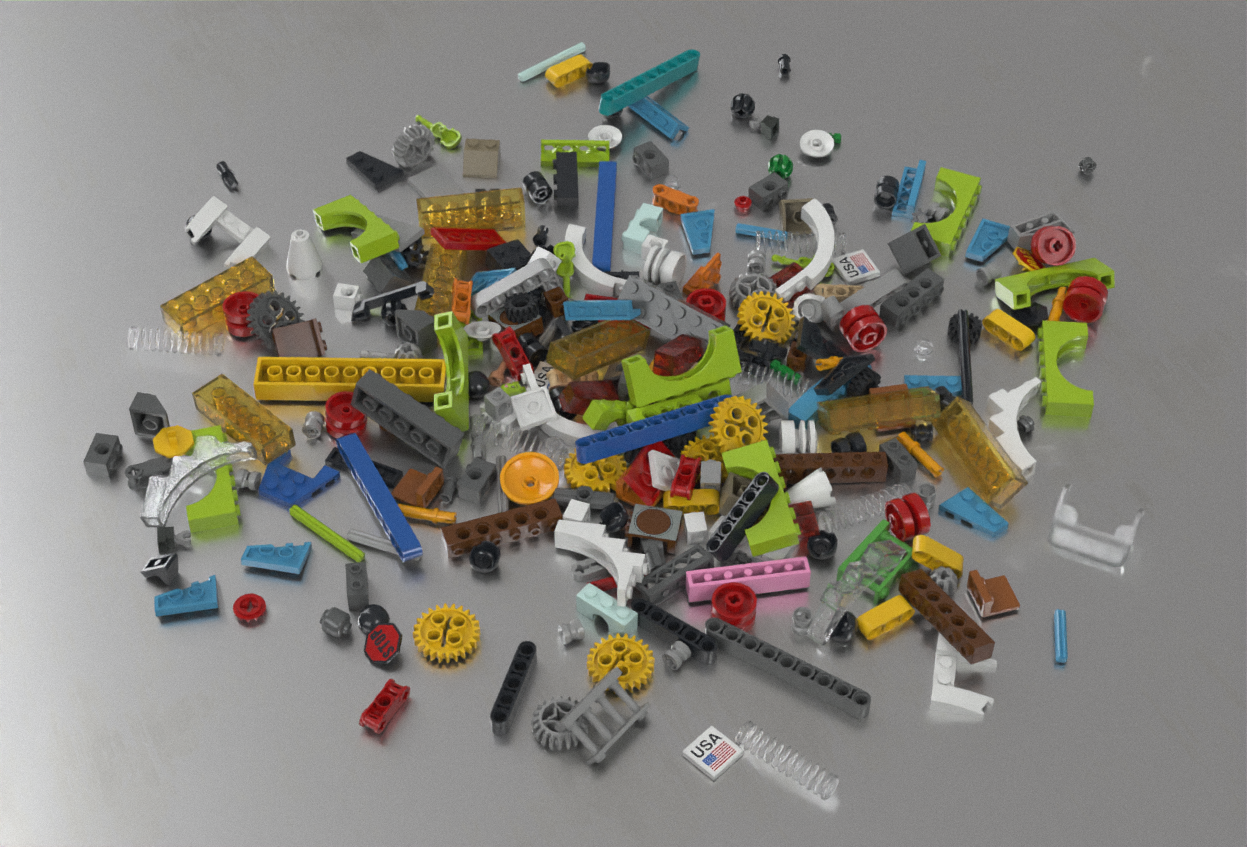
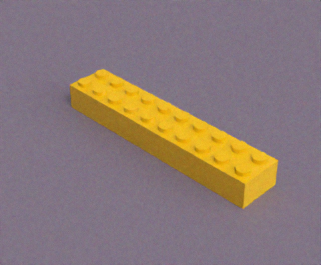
M258 357L253 386L256 400L327 401L330 396L338 392H354L356 383L370 369L380 374L389 383L396 385L404 393L411 395L417 402H434V394L446 391L445 359Z

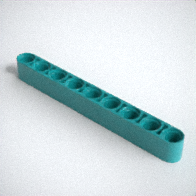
M689 49L604 92L600 98L599 113L606 116L612 115L698 69L700 52Z

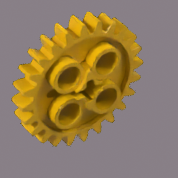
M760 291L758 295L754 292L742 301L736 317L740 318L737 324L742 325L739 330L746 331L744 337L749 335V341L751 339L762 341L763 338H769L779 343L778 346H780L781 343L784 344L792 336L795 330L793 327L796 324L795 321H792L795 315L790 314L793 310L792 308L787 309L788 302L782 303L783 297L778 300L776 299V293L772 297L769 291L765 295ZM771 307V312L766 320V314L769 312V308ZM766 320L767 324L764 326L763 332H761V328Z
M744 396L725 398L724 401L718 403V407L713 408L716 413L710 414V417L714 420L708 422V424L713 426V429H710L709 432L714 433V436L710 439H716L717 442L714 446H721L720 453L767 440L763 434L768 433L764 429V426H767L768 423L762 421L766 416H760L762 408L756 409L757 403L751 404L750 398L744 399Z
M710 434L709 438L702 435L701 440L695 437V443L689 441L688 446L685 445L684 451H681V455L684 454L686 457L691 458L702 457V461L716 460L721 462V484L724 483L728 474L722 453L719 452L721 446H714L717 441L716 439H710L713 436L712 434ZM701 471L698 475L696 485H698L701 482Z
M575 448L574 454L569 453V458L565 459L564 478H566L567 484L571 483L572 489L588 486L593 491L610 493V489L616 491V481L627 470L626 461H624L623 455L617 454L591 463L582 464L577 461Z
M444 603L443 608L436 605V610L434 611L428 608V614L422 612V619L417 618V624L413 626L414 645L417 646L418 652L423 651V657L430 655V661L438 658L439 663L443 659H446V662L449 663L450 658H453L458 662V656L465 659V652L472 654V648H477V642L480 641L479 621L476 620L475 614L470 615L469 609L463 612L462 605L458 609L455 608V604L448 608L446 603ZM446 636L445 646L442 647L444 645V637Z
M617 633L616 638L609 634L608 640L601 638V644L595 642L594 648L589 649L590 654L587 655L586 663L588 676H592L593 683L599 682L609 671L616 667L621 670V675H624L617 678L620 686L624 690L628 689L631 693L633 692V687L640 690L641 683L646 685L647 678H652L655 660L653 651L649 650L648 644L643 645V639L636 641L635 635L629 639L627 633H625L624 637H620L619 633Z

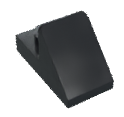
M174 552L151 557L141 570V574L145 578L159 576L166 585H169L179 571L178 555Z

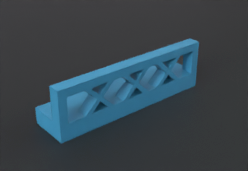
M649 96L628 106L671 139L675 138L679 130L687 132L690 128Z
M919 160L918 168H904L892 216L913 219L912 213L915 212L925 175L926 161ZM907 173L915 174V177L910 178ZM910 184L912 188L907 189L905 185ZM907 195L909 199L904 201L901 197ZM904 207L907 211L905 212L897 209Z
M573 300L563 302L566 320H632L641 314L640 309H633L632 300Z

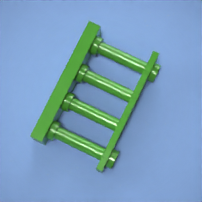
M884 519L839 566L836 579L842 585L848 579H854L875 592L873 603L876 605L882 599L885 600L890 589L898 582L901 575L905 574L915 563V560L912 559V547L890 535V522ZM886 541L904 551L907 555L901 560L880 548L879 545L881 542ZM871 554H876L897 567L892 572H889L868 560V557ZM864 566L885 578V580L878 585L856 572V570Z

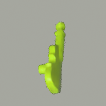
M421 115L415 116V121L420 122L431 130L433 136L436 139H440V144L444 145L447 149L455 148L460 144L462 136L459 131L454 128L447 129L446 125H443L441 122L432 124L427 119L422 118Z
M565 241L557 243L553 250L555 256L562 260L556 272L559 277L563 278L564 293L568 298H571L570 277L574 274L572 259L576 254L574 244Z
M777 254L771 257L773 262L778 261L782 265L797 267L800 270L806 268L813 260L807 257H800L798 260H794ZM832 262L824 277L833 275L835 266Z

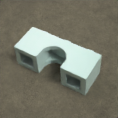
M643 203L641 208L636 210L635 218L630 220L627 231H624L621 241H623L624 250L641 254V245L648 234L650 235V231L657 232L663 222V208Z
M588 583L576 595V610L591 620L600 615L606 620L608 631L614 635L619 633L620 637H624L625 633H627L629 637L637 629L638 613L627 606H617L616 599L591 583Z

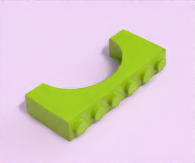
M941 167L936 176L934 191L945 195L953 203L955 210L950 216L938 222H914L911 231L925 224L940 254L949 257L951 251H955L956 240L961 238L962 228L965 229L967 217L970 218L972 206L975 207L977 195L980 196L981 178Z
M351 194L313 209L316 224L323 231L337 227H356L365 230L359 237L350 241L353 257L360 263L400 248L398 232L394 231L389 224L384 223L381 218H378L373 211L371 212L366 205L361 204Z
M1094 257L995 279L996 297L1015 310L1031 306L1030 297L1035 293L1050 288L1069 286L1071 281L1077 277H1093L1100 280L1107 289L1115 288L1114 270Z
M450 311L434 315V331L442 347L447 376L446 391L434 394V412L463 432L469 430L468 334L454 313Z
M1043 320L1041 328L1037 330V339H1040L1038 343V352H1041L1039 355V366H1042L1040 369V379H1043V382H1041V393H1044L1041 406L1045 407V415L1091 418L1094 407L1093 391L1079 388L1068 382L1062 376L1057 366L1058 359L1065 353L1077 349H1086L1088 340L1087 323Z
M725 325L708 331L709 341L704 356L692 369L680 375L660 376L654 374L649 368L646 359L639 354L621 360L630 402L637 408L647 406L653 402H663L668 397L680 396L685 391L698 390L703 385L715 384L720 379L733 378L736 374L741 373L733 329Z
M221 425L190 430L194 445L185 455L180 456L181 460L202 462L209 466L217 475L215 485L210 493L200 501L186 506L190 532L195 533L238 525L237 516H241L239 504L235 505V502L238 501L237 490H232V487H235L236 484L234 475H230V472H233L231 460L227 461V458H231L229 446L225 447L224 445L228 444L226 432L222 433Z
M764 440L723 452L722 457L728 475L731 472L753 480L760 472H767L779 485V490L771 500L765 517L755 526L745 530L752 556L755 557L800 544L798 535H801L798 523L794 524L793 522L796 519L793 507H788L791 501L788 492L784 493L783 491L786 488L783 476H778L781 470L778 461L774 462L773 458H776L773 446L769 447L768 441Z

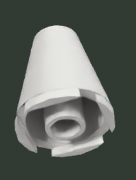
M302 229L296 230L291 234L286 263L288 274L294 275L297 279L313 278L319 270H322V260L309 233Z
M822 468L815 470L785 491L788 492L791 501L788 507H793L794 512L836 504L835 496L831 497L830 495L831 491H833Z

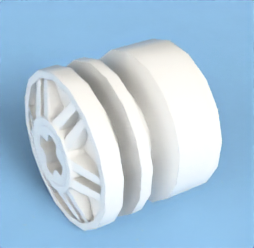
M654 245L645 261L643 270L644 280L653 284L676 281L679 286L686 269V254L678 251L669 252L668 248Z
M780 420V454H795V452H799V454L805 452L816 453L817 431L814 420H808L807 429H805L804 420L800 421L799 429H795L793 420Z

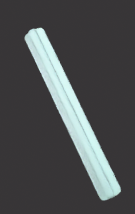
M580 42L520 72L518 79L524 82L548 70V68L584 52L586 45Z

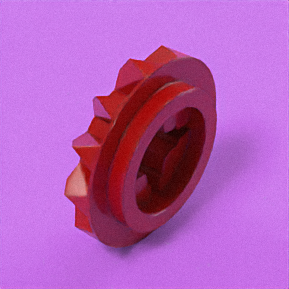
M252 593L240 596L233 604L234 615L240 621L246 620L248 623L252 619L257 621L259 616H264V611L266 610L265 600L260 595ZM250 604H252L253 608L250 612H248L247 609L249 608Z

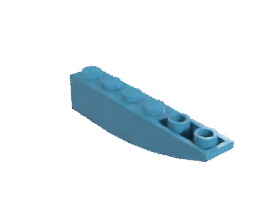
M851 379L828 396L816 395L814 388L821 382L820 380L788 409V420L794 421L795 429H799L801 420L805 422V429H807L808 420H814L816 424L820 418L825 417L831 407L837 405L842 396L845 397L848 394L847 388H849V383L852 382Z

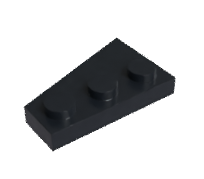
M361 151L346 158V163L375 190L404 176V170Z
M805 316L800 319L796 343L797 350L816 360L828 359L831 356H837L838 358L847 356L833 341H827L817 327L814 329L808 324L809 320Z
M873 354L844 356L814 388L816 395L828 396L833 394L839 387L874 362Z

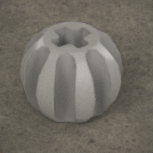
M406 342L397 347L394 358L422 359V352L416 344Z
M940 566L937 569H933L928 575L947 595H951L957 588V575L950 568Z

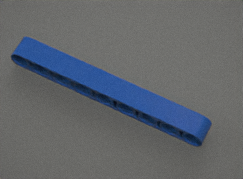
M599 161L592 265L602 272H611L617 161Z
M718 396L579 438L575 442L577 461L582 464L591 463L712 426L708 422L714 420L710 417V414L716 413L713 408L718 407V403L724 401L725 398L733 396Z
M356 433L337 438L336 444L342 458L402 562L422 556L423 550L419 540Z

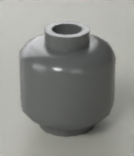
M336 607L326 609L320 618L322 630L333 637L339 638L343 634L347 635L351 630L350 615Z

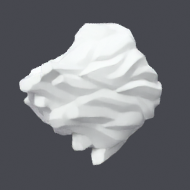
M803 294L794 301L793 312L790 314L795 315L798 321L805 316L813 323H820L824 320L821 313V303L825 300V297L815 294Z

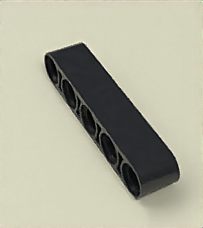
M760 472L755 476L707 541L706 550L719 562L726 561L746 536L745 530L754 525L778 492V483L767 472Z
M636 598L631 602V609L638 613L639 627L670 645H673L676 641L683 642L690 649L691 657L703 664L709 665L716 661L717 641L646 599Z
M524 641L519 644L490 713L491 730L496 735L501 736L509 732L536 666L537 649L536 645L531 641Z

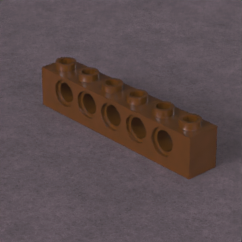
M885 452L776 454V458H773L774 462L778 461L781 473H778V476L786 478L787 484H797L819 468H822V471L825 472L829 483L885 482L888 469Z
M556 498L442 527L441 539L448 558L470 553L474 546L480 545L483 541L493 542L499 546L555 531L558 521L563 520V515Z
M922 569L901 575L898 591L971 665L992 657L995 641Z

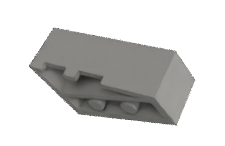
M1052 210L1010 225L1007 241L1014 249L1020 247L1031 251L1033 235L1044 226L1052 225L1067 228L1073 236L1075 231L1056 210Z
M767 381L736 395L737 397L744 396V399L750 398L751 404L757 403L756 409L762 408L760 416H766L762 420L765 423H771V420L780 418L788 420L789 403Z

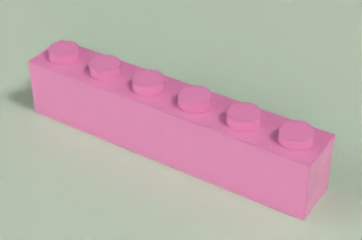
M807 556L686 571V591L689 602L712 600V595L719 586L731 582L742 583L750 587L755 594L808 588L811 571Z

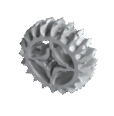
M416 123L414 126L410 125L409 128H404V131L400 132L398 137H395L396 141L393 142L394 147L391 149L393 151L392 156L399 165L405 168H412L414 165L427 160V157L431 155L430 152L434 150L435 137L427 127Z
M754 272L753 274L746 273L745 276L740 274L739 278H735L731 282L729 290L730 301L733 303L734 308H739L742 301L754 292L758 295L762 291L765 295L769 291L770 296L773 297L777 289L776 283L773 282V279H769L768 275L762 276V273L759 275Z
M552 696L550 702L544 699L543 705H538L537 711L533 713L531 726L532 732L536 735L537 742L542 741L543 747L549 744L551 750L554 747H558L559 751L562 747H566L569 750L571 744L577 747L580 740L571 730L568 731L566 729L559 733L554 728L558 720L560 721L578 703L577 700L571 702L570 696L566 700L562 696L555 700ZM580 715L576 719L577 725L587 735L589 721L585 716L582 717Z

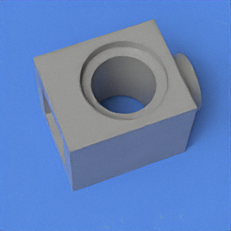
M500 387L484 396L485 412L496 422L512 414L511 397Z
M716 460L701 461V489H716L720 492L721 462Z

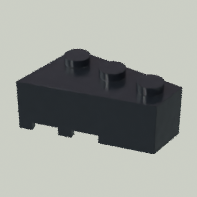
M556 152V159H553V170H556L557 173L553 174V185H557V190H554V200H557L558 207L579 206L577 152Z

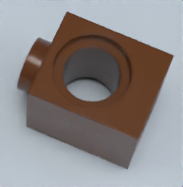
M558 286L544 292L546 307L552 316L557 318L565 315L563 302L569 300L561 287Z
M793 341L787 355L786 366L795 372L804 373L810 356L797 350V342Z

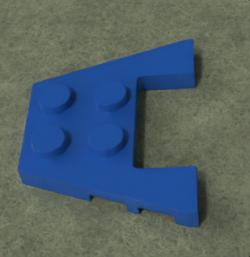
M276 444L258 491L259 495L291 508L293 505H299L312 496L311 493L317 489L325 488L326 483L333 479L337 480L340 477V472L324 465L318 474L311 478L283 465L290 458L291 450Z

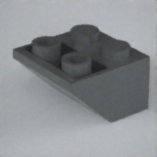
M925 224L888 243L904 275L941 256Z

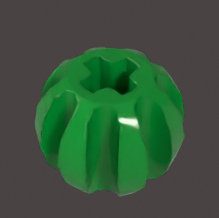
M777 154L768 162V172L770 174L775 172L783 179L788 178L793 171V162L787 155Z

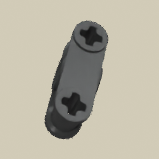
M162 456L128 466L125 470V476L128 478V487L136 491L181 477L184 473L183 467L180 465L181 457L167 458Z

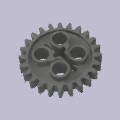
M269 290L265 294L261 293L253 299L254 302L249 304L250 309L247 310V313L250 316L246 320L251 321L248 327H253L254 329L251 331V334H257L255 340L262 339L261 345L268 343V348L274 345L271 331L269 333L271 326V329L305 321L300 319L304 315V313L298 312L301 307L294 306L296 300L291 302L290 295L285 298L284 292L278 295L277 290L272 292V294Z

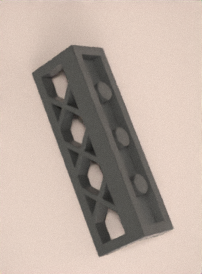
M697 544L643 577L642 583L636 582L635 587L645 595L647 601L658 606L686 589V571L714 568V557L701 545ZM697 552L702 555L700 558H691ZM679 563L687 564L684 568H675ZM663 573H671V576L668 578H659ZM646 583H655V586L651 587L650 589H647L643 585H645Z

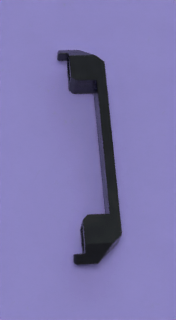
M421 281L359 301L354 305L351 321L355 322V320L368 318L371 309L381 307L389 300H403L418 295L421 300L429 299L434 295V288L425 281Z

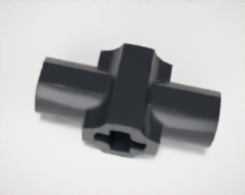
M763 338L762 341L751 339L749 343L750 351L757 352L758 357L773 361L774 357L784 360L788 352L787 348L778 346L779 343L769 338Z

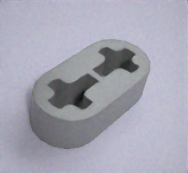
M588 558L572 566V578L577 582H585L606 574L608 570L597 561Z

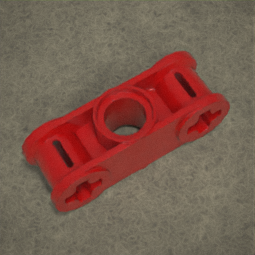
M509 326L498 334H492V340L505 361L511 377L515 382H519L521 380L520 374L523 373V365L529 364L530 361L526 357L514 330ZM510 351L515 352L516 358L510 355Z
M684 454L681 455L678 470L671 484V498L677 496L691 500L695 483L701 471L702 457L691 458L686 457Z
M390 678L368 708L363 711L359 725L362 727L367 726L373 729L375 733L381 734L401 705L408 699L410 687H403Z

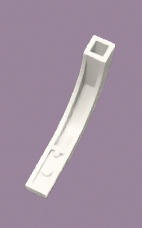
M816 198L802 207L801 219L814 233L818 249L815 257L806 268L775 290L777 294L776 299L779 300L783 297L782 303L790 300L795 293L801 292L805 286L812 290L823 279L832 261L835 241L833 224L827 211Z
M569 224L566 230L565 241L572 242L575 246L576 256L572 259L574 278L586 289L597 295L613 298L615 295L620 296L626 280L610 276L594 267L583 252V246L586 242V228Z
M530 363L523 365V373L520 375L523 385L526 384L528 387L526 392L539 388ZM557 414V420L539 425V428L553 439L576 448L575 442L577 439L605 431L592 430L588 424L570 421ZM612 422L607 430L618 427L617 423Z

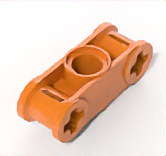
M657 184L653 187L654 197L652 204L680 216L688 212H698L699 199L697 197L663 184Z
M454 278L451 311L459 322L468 325L471 314L470 302L473 281H460Z

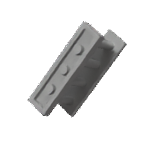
M618 667L609 671L554 726L559 733L566 729L568 731L571 730L592 753V756L586 761L588 765L595 761L600 763L607 756L605 752L636 720L641 721L648 714L646 710L651 706L647 702L639 707L620 686L617 678L622 672ZM607 688L613 689L633 712L627 720L605 698L606 694L604 691ZM593 702L599 703L620 726L614 734L591 711L590 705ZM580 715L582 717L585 716L606 740L600 748L577 725L576 719Z

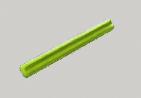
M293 505L289 509L291 516L356 562H362L365 559V553L298 505Z

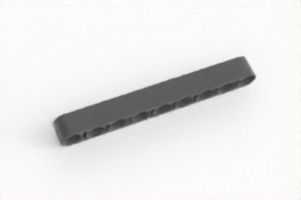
M709 618L705 622L704 633L717 641L718 649L856 718L868 716L871 696L866 691L719 618Z

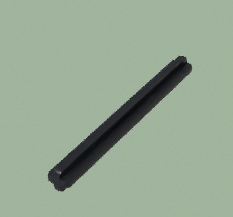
M959 309L957 317L962 400L964 406H972L973 386L968 311L966 309Z

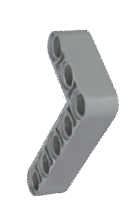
M539 258L473 295L470 307L477 317L483 318L504 307L505 300L509 296L513 297L515 293L519 295V292L525 294V292H530L539 286L542 287L544 292L558 286L562 290L563 288L545 258Z
M893 269L840 303L834 295L825 299L821 303L822 318L832 332L838 331L840 321L848 311L861 305H870L874 308L904 289L908 283L898 269Z

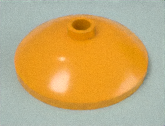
M524 452L506 462L500 474V484L504 494L511 501L521 505H531L546 501L554 494L555 488L557 489L559 484V472L557 466L549 457L537 452Z

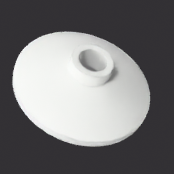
M600 125L594 127L589 132L588 140L610 141V148H613L622 141V133L614 126ZM603 146L597 147L601 149H606V147Z
M811 130L801 137L800 147L805 154L811 157H823L833 150L834 140L825 131Z
M477 321L466 325L464 330L469 337L476 338L479 341H486L492 337V334L500 333L501 327L494 322Z

